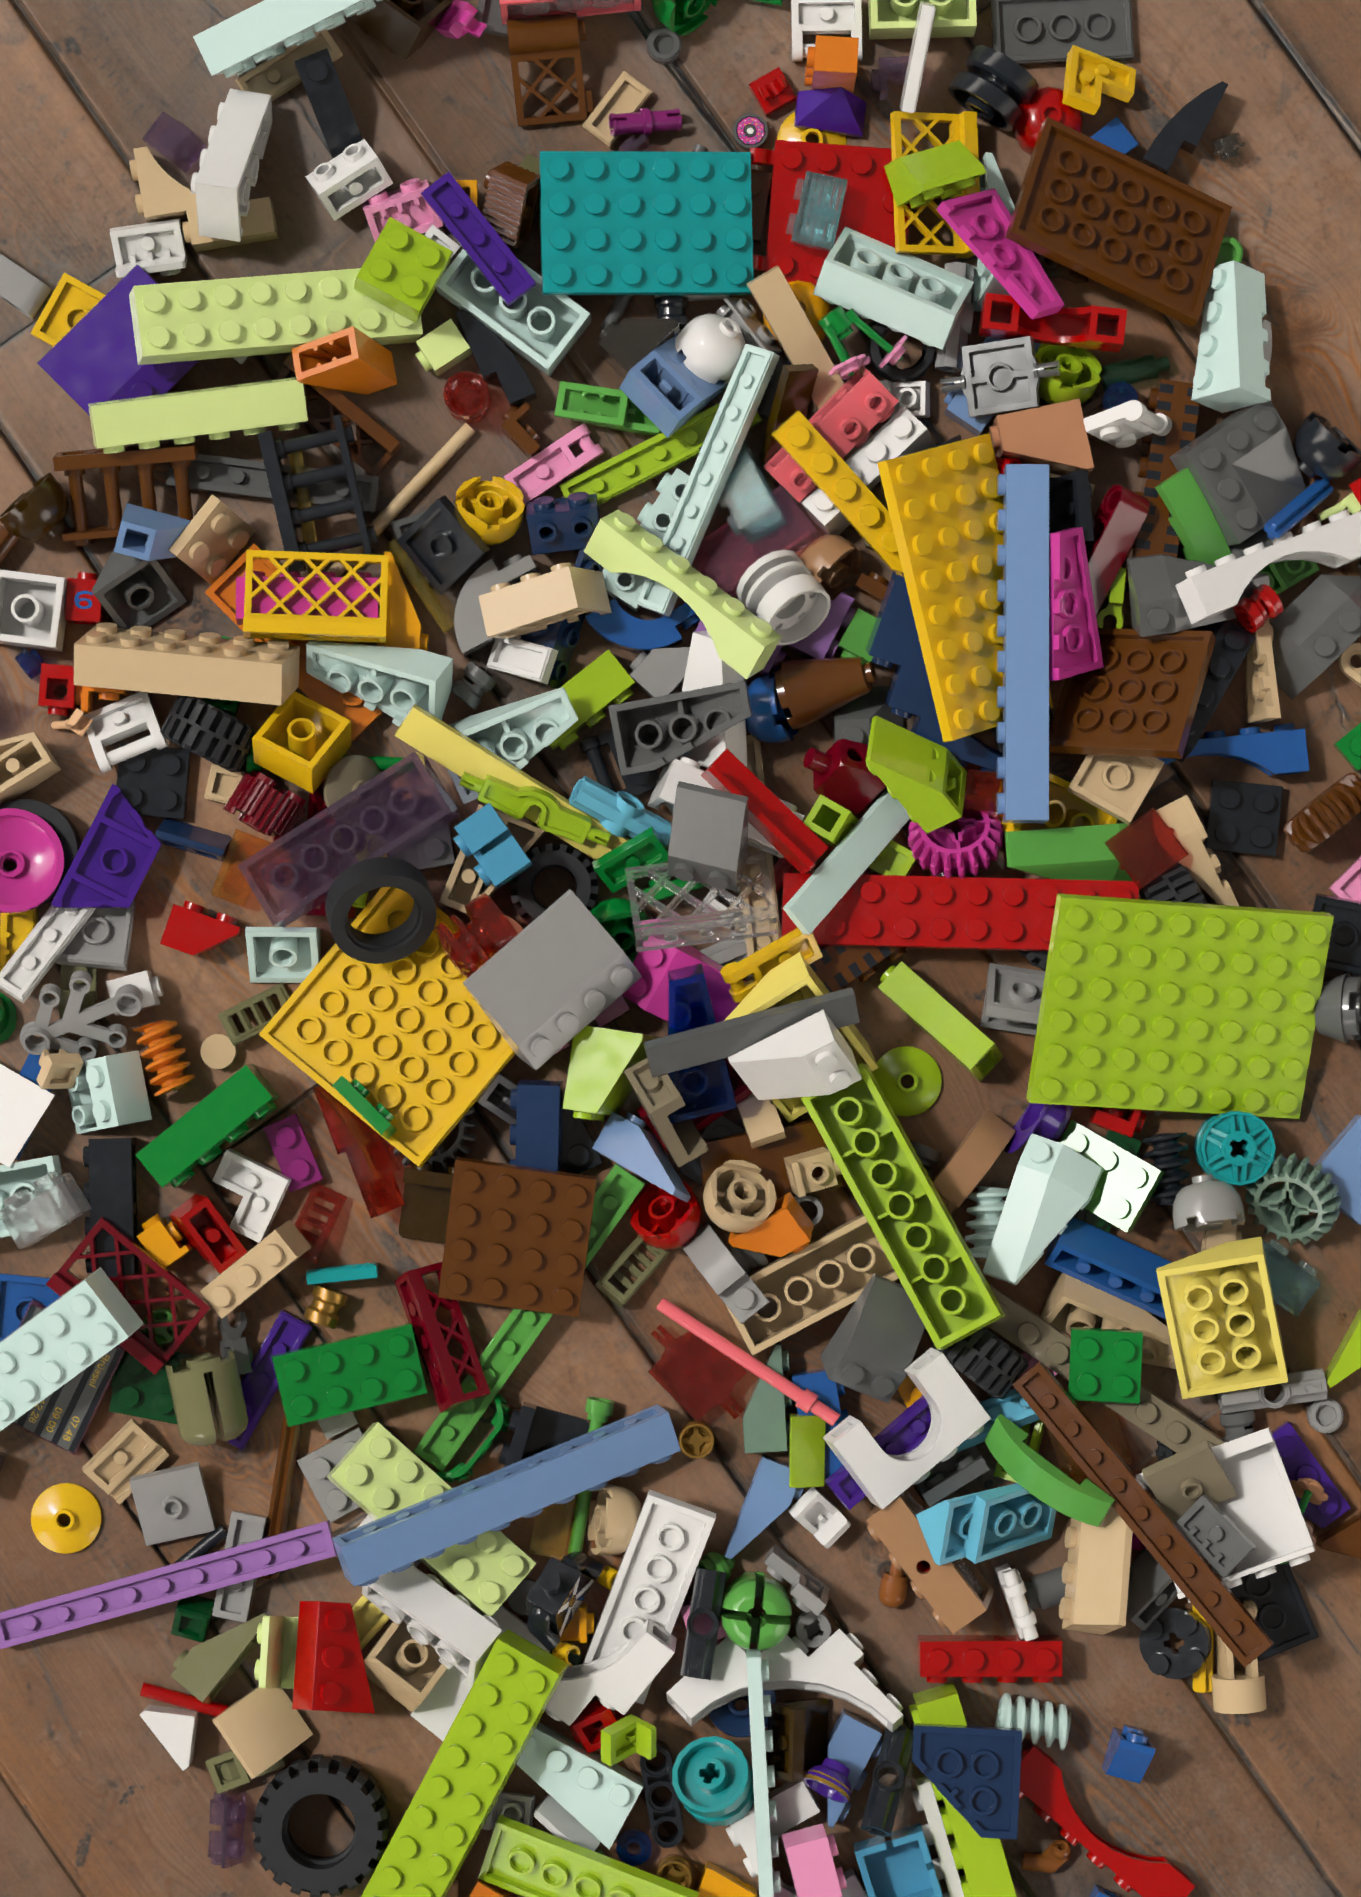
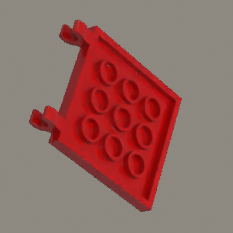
M775 140L774 150L750 148L751 165L773 166L766 256L753 255V271L767 272L773 267L779 266L787 282L799 280L810 282L816 286L824 261L845 227L895 248L893 193L884 166L892 162V150L890 148ZM910 203L906 204V206L909 209H911ZM909 226L905 229L906 244H908Z

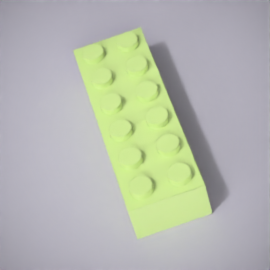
M379 1422L373 1423L326 1476L374 1520L453 1489ZM490 1530L477 1535L478 1538L469 1544H455L446 1548L445 1552L438 1557L419 1559L454 1592L467 1599L472 1608L479 1614L490 1617L493 1616L537 1564L501 1531Z

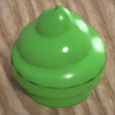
M713 1551L703 1556V1560L698 1563V1568L726 1572L727 1582L731 1576V1570L735 1566V1559L726 1558L724 1554Z

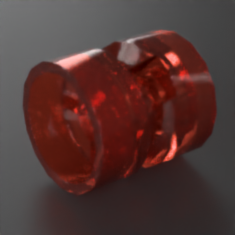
M470 371L455 373L448 379L444 386L443 396L447 410L453 419L460 423L473 424L485 418L490 410L491 397L484 379L475 372Z

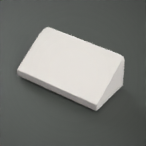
M549 1794L535 1807L534 1817L556 1837L595 1851L599 1846L600 1841Z

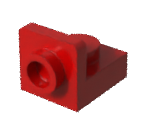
M1103 1107L1102 1111L1093 1109L1088 1123L1106 1130L1115 1131L1127 1137H1132L1134 1132L1140 1133L1146 1113L1141 1112L1142 1110L1130 1109L1127 1120L1122 1119L1124 1112L1114 1108Z

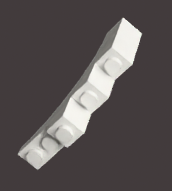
M838 1629L809 1657L806 1655L809 1652L806 1646L796 1636L791 1639L788 1635L778 1645L761 1653V1660L768 1659L769 1681H763V1691L799 1689L821 1692L848 1701L871 1714L892 1733L903 1723V1714L901 1713L903 1707L899 1701L890 1693L885 1696L876 1687L878 1681L866 1668L862 1670L858 1668L863 1663L864 1653L862 1650L864 1647L851 1633L845 1635ZM728 1636L716 1646L711 1680L684 1676L666 1693L667 1702L691 1727L713 1710L739 1697L748 1695L746 1649L740 1648Z

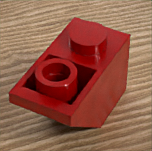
M185 900L183 907L173 904L160 944L193 956H199L241 936L244 928L236 926L237 918L220 912L217 913L216 918L203 914L205 907Z

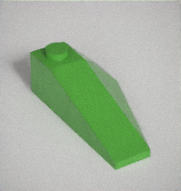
M1150 821L1133 822L1129 825L1119 823L1005 832L1007 867L1043 878L1139 881L1144 878L1152 858Z

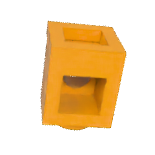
M159 1214L154 1215L140 1225L144 1231L136 1236L148 1254L165 1268H168L194 1249L190 1243L183 1246L180 1241L184 1237L173 1221L167 1223L165 1219H161Z

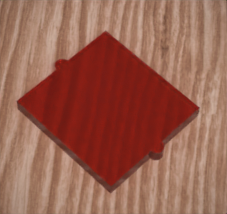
M1154 808L1105 842V845L1120 863L1119 869L1125 870L1140 890L1188 855L1187 851L1173 834L1174 829L1168 828Z

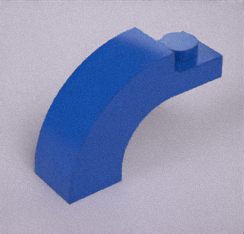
M615 598L609 601L612 613L600 615V613L592 612L585 617L589 626L602 639L620 649L638 653L643 651L650 653L653 649L674 647L683 642V638L677 628L682 626L684 630H687L700 622V618L687 603L673 610L670 617L664 616L654 620H642L626 613Z

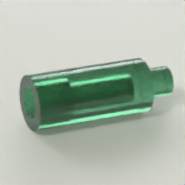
M1151 353L1101 365L1100 385L1103 391H1107L1122 385H1131L1156 379L1159 377L1158 372L1170 369L1168 357L1155 358L1154 354Z

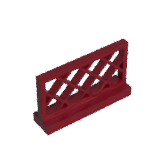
M101 1217L46 1285L61 1297L84 1280L78 1278L70 1271V1268L78 1259L91 1258L92 1272L98 1269L97 1257L116 1256L118 1276H111L109 1278L111 1281L119 1282V1291L125 1299L124 1280L143 1278L145 1298L126 1301L130 1305L146 1303L148 1323L143 1324L130 1337L120 1343L119 1346L153 1374H157L171 1360L170 1358L212 1306L105 1217ZM103 1228L114 1237L115 1251L96 1252L95 1237ZM121 1243L129 1250H121ZM90 1245V1254H82ZM135 1254L139 1257L143 1274L124 1275L122 1255ZM148 1266L156 1272L148 1273ZM162 1276L169 1283L170 1296L151 1298L149 1278ZM175 1288L183 1295H176ZM190 1299L200 1310L193 1319L178 1320L176 1300ZM170 1301L172 1321L154 1323L152 1303ZM186 1324H188V1325L184 1328V1330L180 1333V1331H179V1325H186ZM173 1326L175 1341L167 1350L156 1342L155 1327ZM148 1328L149 1335L141 1329Z

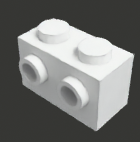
M365 139L349 145L343 153L329 162L318 165L312 173L305 176L318 199L334 221L393 184L380 159Z

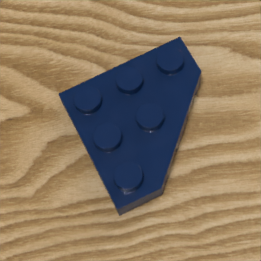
M913 1723L912 1761L921 1772L929 1778L940 1793L966 1819L981 1838L1017 1839L1022 1729Z

